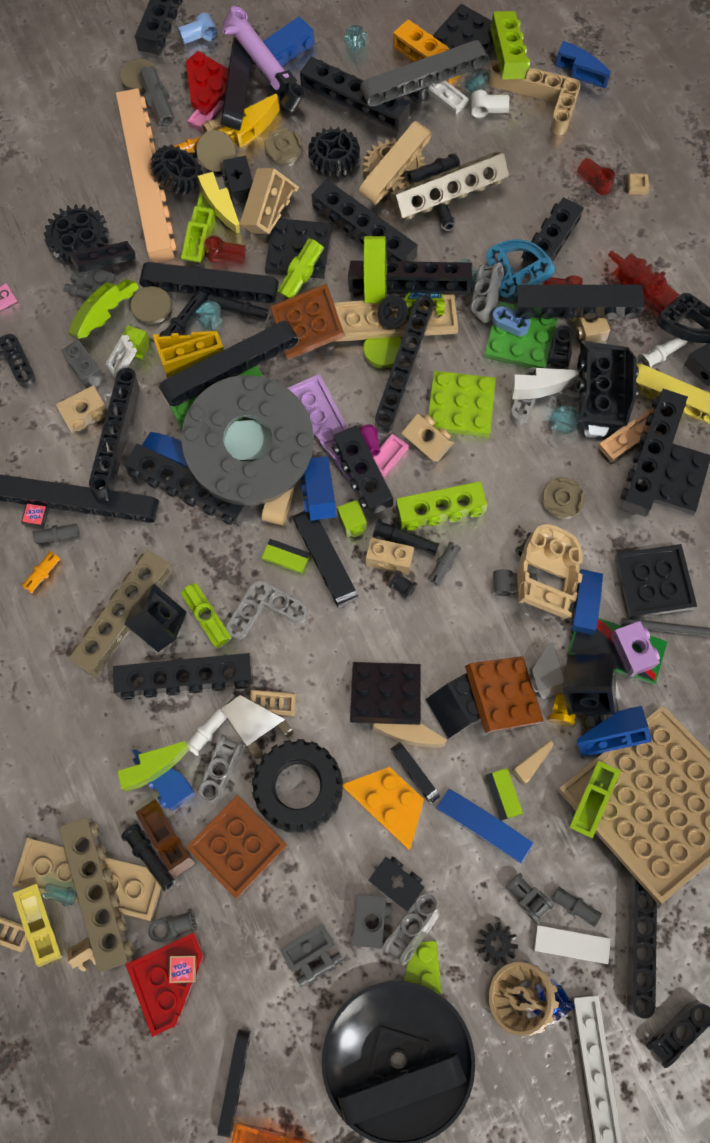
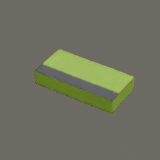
M269 539L262 555V560L303 575L311 554Z
M508 768L485 775L499 820L503 821L523 814Z

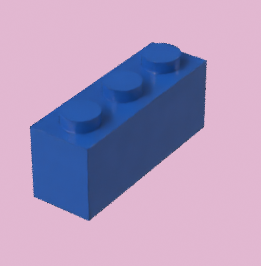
M299 16L263 42L283 67V65L295 59L299 54L315 44L314 29Z
M328 456L311 458L307 470L301 478V481L306 482L301 484L303 497L307 496L308 498L303 499L305 512H310L311 521L337 517Z

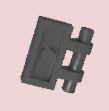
M75 268L70 276L71 282L75 284L70 285L66 283L64 291L70 293L71 296H80L88 299L104 283L114 284L116 277L115 274L98 268L78 272Z
M323 923L280 949L292 972L300 967L302 968L304 974L297 978L301 988L308 983L313 984L317 981V977L328 970L332 972L336 969V965L344 961L339 952L331 957L329 956L327 950L335 946ZM320 955L324 962L311 969L308 962Z

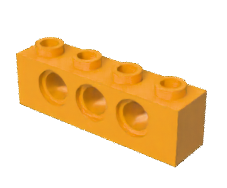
M409 19L393 32V47L413 62L450 49ZM461 75L456 76V77L451 78V79H448V80H445V81H447L449 84H452V83H453L454 81H456Z

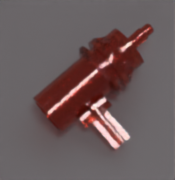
M614 251L609 252L608 256L618 265L613 275L619 279L620 285H642L644 302L659 315L679 297L680 294L667 284L664 271L654 273L652 271L653 264L650 263L646 266L647 261L637 258L633 253L623 259Z

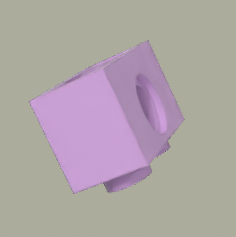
M641 621L619 628L611 634L612 641L629 677L653 669L660 663L659 653L655 647H652L649 641V631L642 625ZM632 644L639 645L641 653L635 652Z

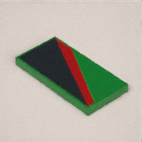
M598 618L596 631L593 635L577 631L573 632L567 655L578 653L586 655H598L600 653L615 654L616 672L628 676L611 638V634L615 630L624 626ZM650 636L649 641L652 647L657 649L660 663L653 669L631 677L654 685L657 681L668 641ZM632 644L633 650L641 653L640 646Z

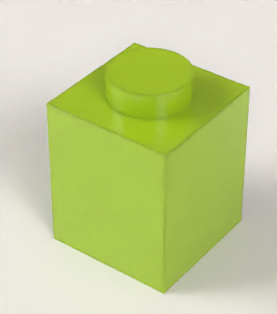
M358 500L337 507V514L347 537L360 536L367 530V521Z

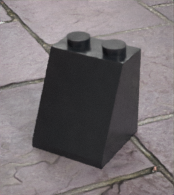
M578 653L568 655L563 683V694L568 714L616 715L617 666L615 654L600 653L598 655H586Z

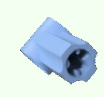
M202 13L198 15L195 22L178 28L183 44L202 37L205 40H211L218 33L208 13Z

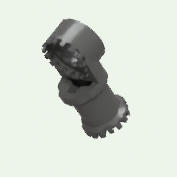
M192 908L188 909L187 913L174 917L170 915L153 921L148 928L150 939L160 943L177 937L179 933L191 929L196 931L197 923L196 919L193 920L195 915ZM157 924H163L166 927V935L162 938H156L153 934V929Z

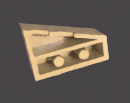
M257 168L239 225L252 234H269L279 220L283 207L288 206L289 198L293 192H297L299 187L275 168Z

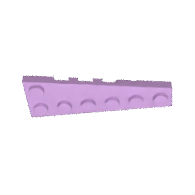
M320 374L288 387L306 408L311 419L314 437L348 481L351 480L349 473L345 474L340 462H342L340 455H335L331 445L334 443L333 435L348 429ZM349 451L347 454L353 456L356 455L357 452ZM358 469L356 472L359 474H363L366 472V470Z

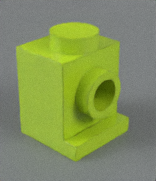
M127 325L123 335L129 336L128 342H132V348L137 350L133 358L143 361L151 346L148 334L144 330Z

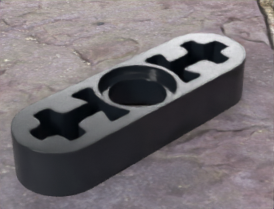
M398 742L390 748L397 761L426 800L432 804L440 798L438 791L403 744Z

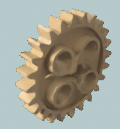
M393 138L392 142L385 139V144L378 141V147L372 145L371 151L367 150V156L363 157L362 163L363 177L367 178L395 145V138ZM422 151L388 192H394L411 185L406 181L405 173L426 165L424 163L425 157H422Z

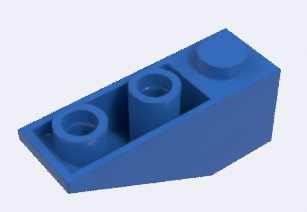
M136 749L132 750L135 758L132 759L135 765L141 764L139 754H142V752ZM172 768L156 780L148 783L152 790L156 788L160 796L157 799L163 808H169L172 811H175L197 795L186 777Z

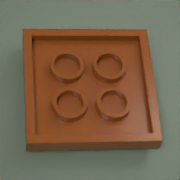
M327 283L270 306L275 323L288 321L299 337V342L291 349L285 351L288 360L346 337Z
M523 656L469 663L465 666L485 733L539 724L544 721Z
M236 795L186 848L235 899H238L288 845Z

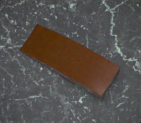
M156 799L135 812L154 848L159 852L168 871L174 877H177L196 864Z

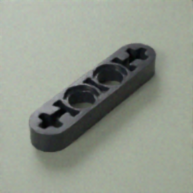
M238 1029L218 1126V1136L231 1138L251 1031Z

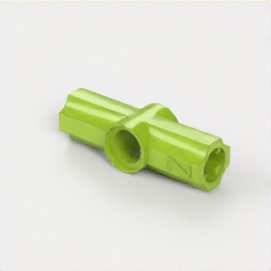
M308 238L298 257L296 256L290 263L287 271L288 274L279 287L278 293L287 299L298 294L303 283H306L313 273V266L324 250L322 245Z
M190 584L185 587L180 594L215 649L227 644L232 637L198 584ZM204 612H211V616L208 619H201V615Z

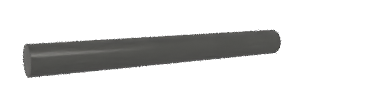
M621 618L620 625L625 627L641 621L642 625L648 630L710 637V628L628 618Z

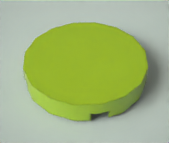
M400 337L366 339L363 348L366 361L375 368H392L402 340Z

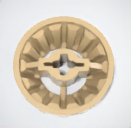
M513 962L502 967L494 976L489 989V1005L496 1022L505 1031L514 1035L533 1036V1034L544 1032L547 1024L553 1023L555 1019L553 1016L554 1009L559 1006V1002L555 1001L554 992H558L557 987L551 984V976L547 972L542 971L540 966L525 962ZM525 981H532L531 987L519 985ZM537 984L544 992L545 1001L541 1000L540 994L536 990ZM542 1010L538 1016L527 1018L528 1011Z

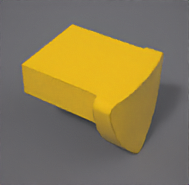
M564 694L555 695L552 711L548 715L547 720L558 725L575 727L576 714H568Z

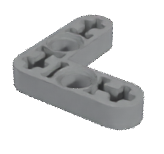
M536 367L529 368L525 375H534ZM578 381L565 389L564 392L560 391L551 396L569 402L579 401ZM572 388L576 389L575 395L571 394ZM536 398L529 400L515 399L510 414L512 421L517 424L527 422ZM521 405L525 406L523 414L518 416Z
M257 581L251 585L229 620L227 631L232 639H243L263 607L296 624H301L307 620L308 609L304 603L266 582ZM261 588H264L265 594H260L258 596L257 602L260 604L257 605V603L253 601L257 596L255 590H260ZM277 597L285 599V605L281 608L273 605V601ZM290 602L292 603V609L296 611L300 608L302 609L303 616L298 615L297 618L294 617V612L288 609ZM247 605H252L255 608V612L250 616L243 614V608ZM238 616H240L243 620L248 621L247 624L244 621L242 622L240 626L242 629L241 633L237 631L235 634H233L234 631L232 627H237L241 622Z

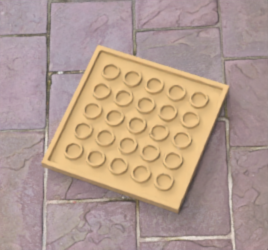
M661 706L646 718L652 742L602 753L558 790L574 810L577 811L598 761L621 770L595 833L659 905H662L710 863V753L664 706Z

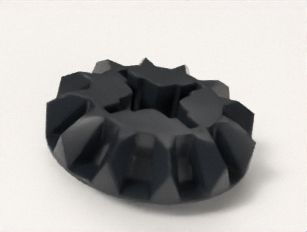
M396 295L383 299L377 312L381 325L387 329L395 330L402 327L403 323L408 320L407 315L410 311L407 308V302ZM391 307L393 309H398V311H396V317H390V315L392 314Z

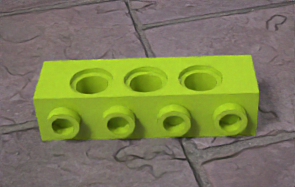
M495 11L492 15L490 30L502 80L525 79L526 70H529L530 59L526 56L527 47L523 44V32H520V19H517L516 11Z
M481 481L396 498V510L401 530L407 529L408 531L416 530L423 525L436 526L448 520L456 522L461 520L462 517L467 516L472 518L479 517L487 509V501ZM463 500L466 501L468 505L460 506L457 502ZM444 505L447 509L441 511L436 506ZM423 509L426 513L419 515L415 511Z

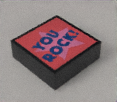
M26 503L21 523L26 526L44 528L49 511L48 506Z

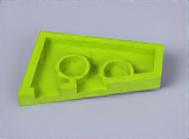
M437 941L421 942L407 963L404 981L419 983L442 995Z

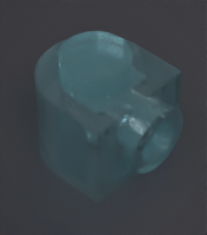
M214 301L205 302L196 311L198 322L203 327H208L212 331L223 320L221 308Z
M561 406L559 410L555 409L551 421L555 422L553 430L566 434L574 433L578 423V412L576 409Z

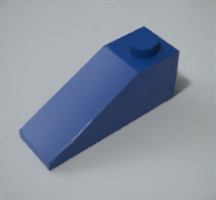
M642 706L616 712V715L610 716L577 739L581 757L652 742Z

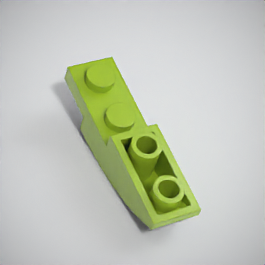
M125 279L117 285L106 282L88 297L76 313L68 330L69 335L82 339L87 337L94 328L103 326L106 320L111 317L108 310L117 307L118 302L132 297L133 292L139 289L136 281Z

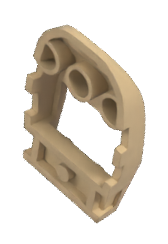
M551 524L540 525L530 534L524 546L517 570L519 603L525 602L560 616L561 620L571 617L572 612H569L570 604L577 599L578 593L576 591L578 584L582 582L583 575L579 573V564L582 563L581 545L573 534ZM528 564L563 578L562 591L529 578V573L527 572Z

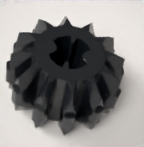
M501 922L496 923L495 931L492 924L488 923L487 929L489 933L483 929L479 930V933L485 937L484 940L476 939V943L484 945V947L477 950L478 954L487 952L483 958L485 962H488L493 956V966L498 965L499 957L503 965L508 964L505 955L514 959V953L509 950L510 948L518 949L517 944H511L510 942L517 938L516 934L507 936L511 929L509 926H506L501 932ZM496 936L499 937L500 942H503L502 948L498 947L499 951H495V947L491 946V941L496 940Z

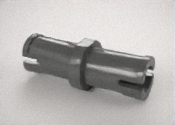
M77 523L60 527L54 525L49 529L33 531V540L36 544L52 541L57 543L63 539L80 536Z
M453 542L448 543L441 558L438 557L436 560L437 565L430 577H428V581L431 583L435 582L437 586L441 585L446 573L453 567L452 564L461 550L460 546L457 544L454 546Z
M560 886L551 899L569 910L572 916L577 915L593 927L597 925L601 918V912L584 903V899L581 897L576 898Z

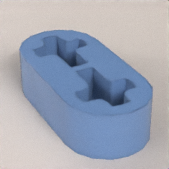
M504 306L497 307L493 312L492 323L496 327L516 336H524L528 333L530 327L529 319L515 318V311ZM501 315H504L505 318L503 317L502 320L498 318ZM520 323L524 324L521 328L517 327Z

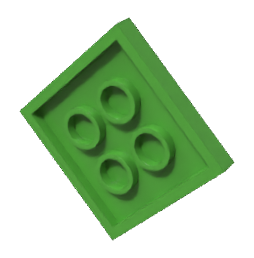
M498 302L497 307L504 306L515 311L513 304ZM501 315L498 318L502 320V318H505V316ZM558 318L529 319L530 327L528 333L524 336L513 335L493 324L484 358L526 368H546ZM520 323L517 327L521 328L524 324Z

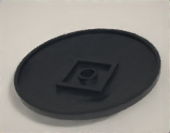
M403 980L384 981L370 985L354 994L344 1003L328 1028L322 1050V1074L326 1092L336 1112L345 1122L338 1096L439 1057L457 1053L466 1077V1082L365 1121L348 1125L361 1136L376 1143H423L429 1141L454 1123L470 1097L475 1077V1053L472 1039L464 1020L454 1006L431 988L419 983ZM400 1052L405 1056L406 1061L402 1066H395L391 1062V1057L394 1053Z

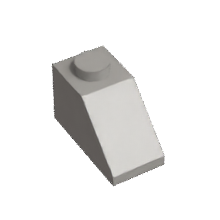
M553 642L548 643L532 670L534 679H531L534 692H539L542 699L563 693L564 675Z

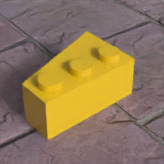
M217 331L191 332V335L180 336L178 333H172L171 336L162 337L159 334H152L167 378L224 350Z

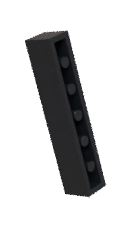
M517 285L514 293L515 318H639L644 309L643 286Z

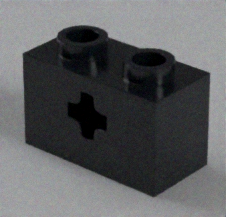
M246 155L223 160L225 169H221L224 181H228L229 185H225V187L228 189L230 197H232L233 204L247 202L253 180Z
M392 856L391 859L385 857L368 881L407 912L424 889V886L421 884L423 879L412 871L410 874L406 873L401 869L404 865ZM400 875L403 877L402 883L404 886L403 888L398 886L395 889L392 886L394 882L391 878L393 876L398 878Z

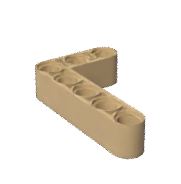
M498 60L490 63L488 84L490 86L557 103L550 130L557 136L564 135L567 132L580 90V82L577 79L529 67V70H526L525 79L502 80Z

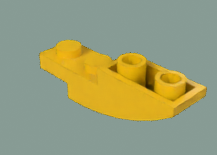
M274 94L244 109L240 131L228 127L218 130L228 134L233 142L237 143L239 148L258 137L276 117L279 111L278 95Z

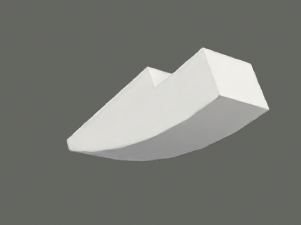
M536 368L534 375L515 374L512 383V399L540 398L565 390L576 383L579 372L577 370Z

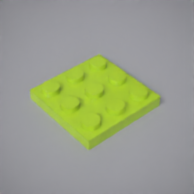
M434 371L429 416L436 421L434 425L439 430L442 427L453 434L490 437L496 377Z

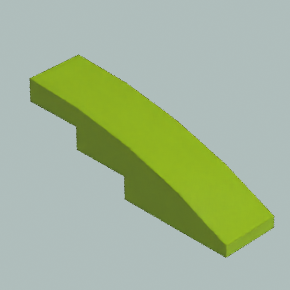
M202 192L199 194L197 206H194L192 220L188 223L181 260L202 262L216 219L214 209L210 208Z

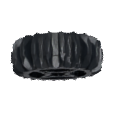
M330 126L329 130L323 128L322 133L316 132L315 137L311 138V143L308 145V158L311 165L314 166L316 171H321L322 175L328 173L329 177L332 174L338 177L339 173L346 175L347 171L352 172L353 167H356L357 161L360 158V146L357 137H354L352 132L347 133L346 128L340 130L339 126L336 129H332Z
M172 144L169 146L164 145L156 150L151 158L152 161L149 169H151V175L155 177V182L160 183V188L165 187L167 192L172 191L174 195L179 193L183 196L184 194L190 195V193H194L199 187L198 176L203 175V171L201 170L202 165L198 164V159L193 158V153L189 154L186 152V149H180L179 145L175 148Z

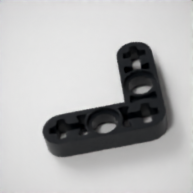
M13 334L1 336L0 346L3 351L0 350V361L7 360L20 386L25 388L31 387L36 381V376L21 343ZM12 342L13 346L9 347L8 343ZM16 357L23 358L20 364H13V360ZM23 370L27 374L26 380L23 379V375L21 373V371Z

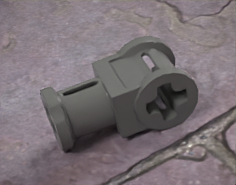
M519 873L505 888L511 890L520 900L518 903L524 912L539 925L541 923L540 919L550 909L553 910L555 905L536 887L531 888L522 878L523 875Z

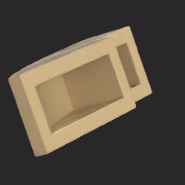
M378 723L373 725V730L385 737L413 746L443 748L447 742V739L421 723L420 725Z

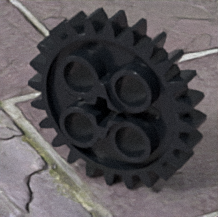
M75 204L74 209L67 205L66 211L60 208L61 214L53 213L55 219H48L50 225H45L46 232L43 233L46 238L44 241L50 253H53L55 258L59 257L61 262L67 259L68 264L72 262L70 254L105 246L104 243L109 242L107 236L110 235L104 216L100 215L99 210L94 212L92 206L86 209L85 204L81 208H78L77 204Z

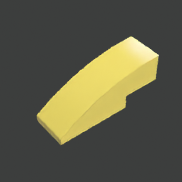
M213 172L199 175V186L210 208L214 209L217 217L236 234L240 233L239 221L228 189L219 190Z
M36 883L14 892L13 896L36 966L41 967L62 958V953L38 884Z

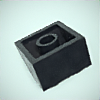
M153 584L131 609L124 625L159 652L176 640L187 611L158 586Z
M467 673L447 683L426 698V702L447 739L481 722Z

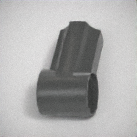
M507 569L493 571L494 595L510 596L513 593H518L517 573ZM529 573V578L538 581L537 573Z

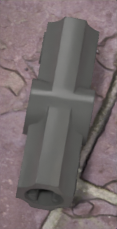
M145 66L139 74L146 91L144 97L153 109L158 124L161 126L170 125L175 117L168 102V99H170L168 91L161 84L156 69L153 66Z

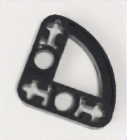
M690 293L681 294L661 312L656 320L657 325L661 329L677 338L695 343H710V307ZM688 316L706 330L691 328L680 324V322Z

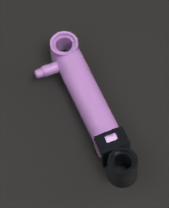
M232 6L223 21V34L236 37L270 82L268 88L273 94H277L280 97L281 105L289 111H295L305 97L304 89L296 83L297 80L290 70L285 71L248 23L246 12L238 6Z

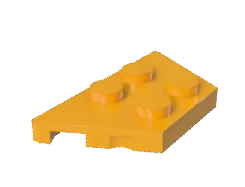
M391 767L343 784V789L407 850L411 848L424 801L421 795Z

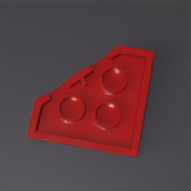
M196 51L186 60L191 107L207 115L220 100H224L228 68L200 51Z
M195 932L125 964L152 1037L178 1024L194 982L169 983L170 956H196L197 976L204 953Z

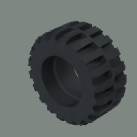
M297 739L294 742L286 740L280 746L276 744L271 747L272 750L268 754L264 753L261 757L262 761L259 765H256L254 769L255 776L252 778L251 784L253 786V799L259 812L276 828L289 833L314 831L319 829V826L330 821L331 816L338 810L343 796L341 771L335 758L324 747L318 746V743L313 741L310 743L305 742L304 739ZM295 764L309 766L316 772L320 780V791L316 800L309 806L301 809H294L284 805L276 793L278 776L284 769Z

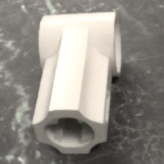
M477 90L471 94V112L474 117L481 118L488 113H508L509 95H488L484 90Z

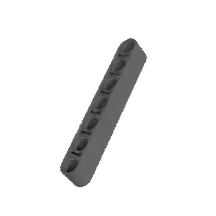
M471 41L368 78L362 82L360 90L368 105L376 106L481 68L488 62L489 56L480 41Z

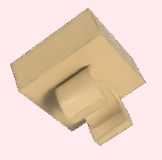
M89 937L68 949V962L73 969L78 966L82 972L86 971L84 962L88 959L92 960L94 965L96 964Z

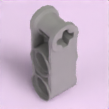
M495 263L492 266L484 264L478 266L471 310L483 323L492 321L493 312L497 308L501 282L504 276L501 263Z
M223 734L220 736L213 757L199 787V796L205 802L215 804L221 800L236 762L243 751V742L237 743L229 740ZM221 764L225 765V773L221 776H216L215 768ZM211 786L216 787L215 796L207 798L205 796L206 789Z
M424 893L417 898L395 931L387 938L383 945V951L385 953L390 952L399 959V963L403 966L409 962L416 948L440 916V907L432 894ZM426 904L434 905L430 912L422 911ZM412 924H419V929L416 932H408V928Z

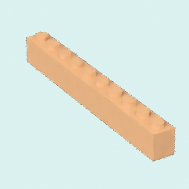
M138 88L116 92L150 261L158 263L175 259L173 251L177 250L174 238H170V234H173L171 222H167L166 219L170 217L167 205L164 206L163 204L166 201L164 189L160 190V183L155 182V177L151 175V169H149L152 161L151 158L155 154L156 148L154 142H150V139H153L151 126L147 127L150 119L148 111H144V108H147L145 97L140 96Z

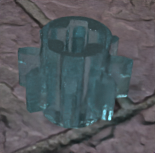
M352 25L349 29H346L344 43L349 45V49L360 50L362 46H366L367 32H363L362 26Z

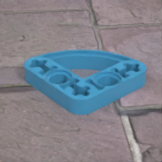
M514 239L503 241L492 246L486 253V260L489 266L498 263L494 259L495 254L498 253V261L507 270L502 279L499 292L506 300L514 299L517 284L539 285L552 277L555 272V266L548 254L536 244L526 240ZM525 251L534 254L539 260L514 274L506 253ZM546 265V271L543 273V266ZM531 275L530 281L527 284H522L523 277Z

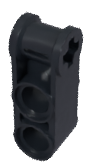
M697 1001L689 1003L668 1025L646 1044L647 1049L652 1050L658 1056L664 1068L671 1066L710 1027V1007ZM698 1008H703L705 1013L701 1021H696L694 1016ZM684 1025L687 1030L686 1036L678 1039L676 1035L677 1028Z

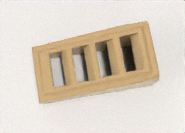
M251 690L249 692L248 699L256 703V698H260V706L265 708V699H269V709L267 710L280 717H295L296 694ZM275 699H279L278 710H274ZM284 699H288L287 711L283 710Z
M552 741L545 743L512 770L513 775L522 786L529 782L554 745Z
M0 915V923L5 925L0 935V945L22 953L27 942L23 925ZM10 926L14 929L8 941L4 938ZM18 930L23 931L18 944L13 943Z

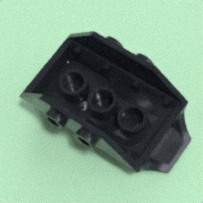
M580 340V353L577 364V371L579 372L577 391L579 392L578 420L582 424L585 437L605 440L619 428L628 425L639 392L638 386H636V378L639 374L637 358L629 347Z

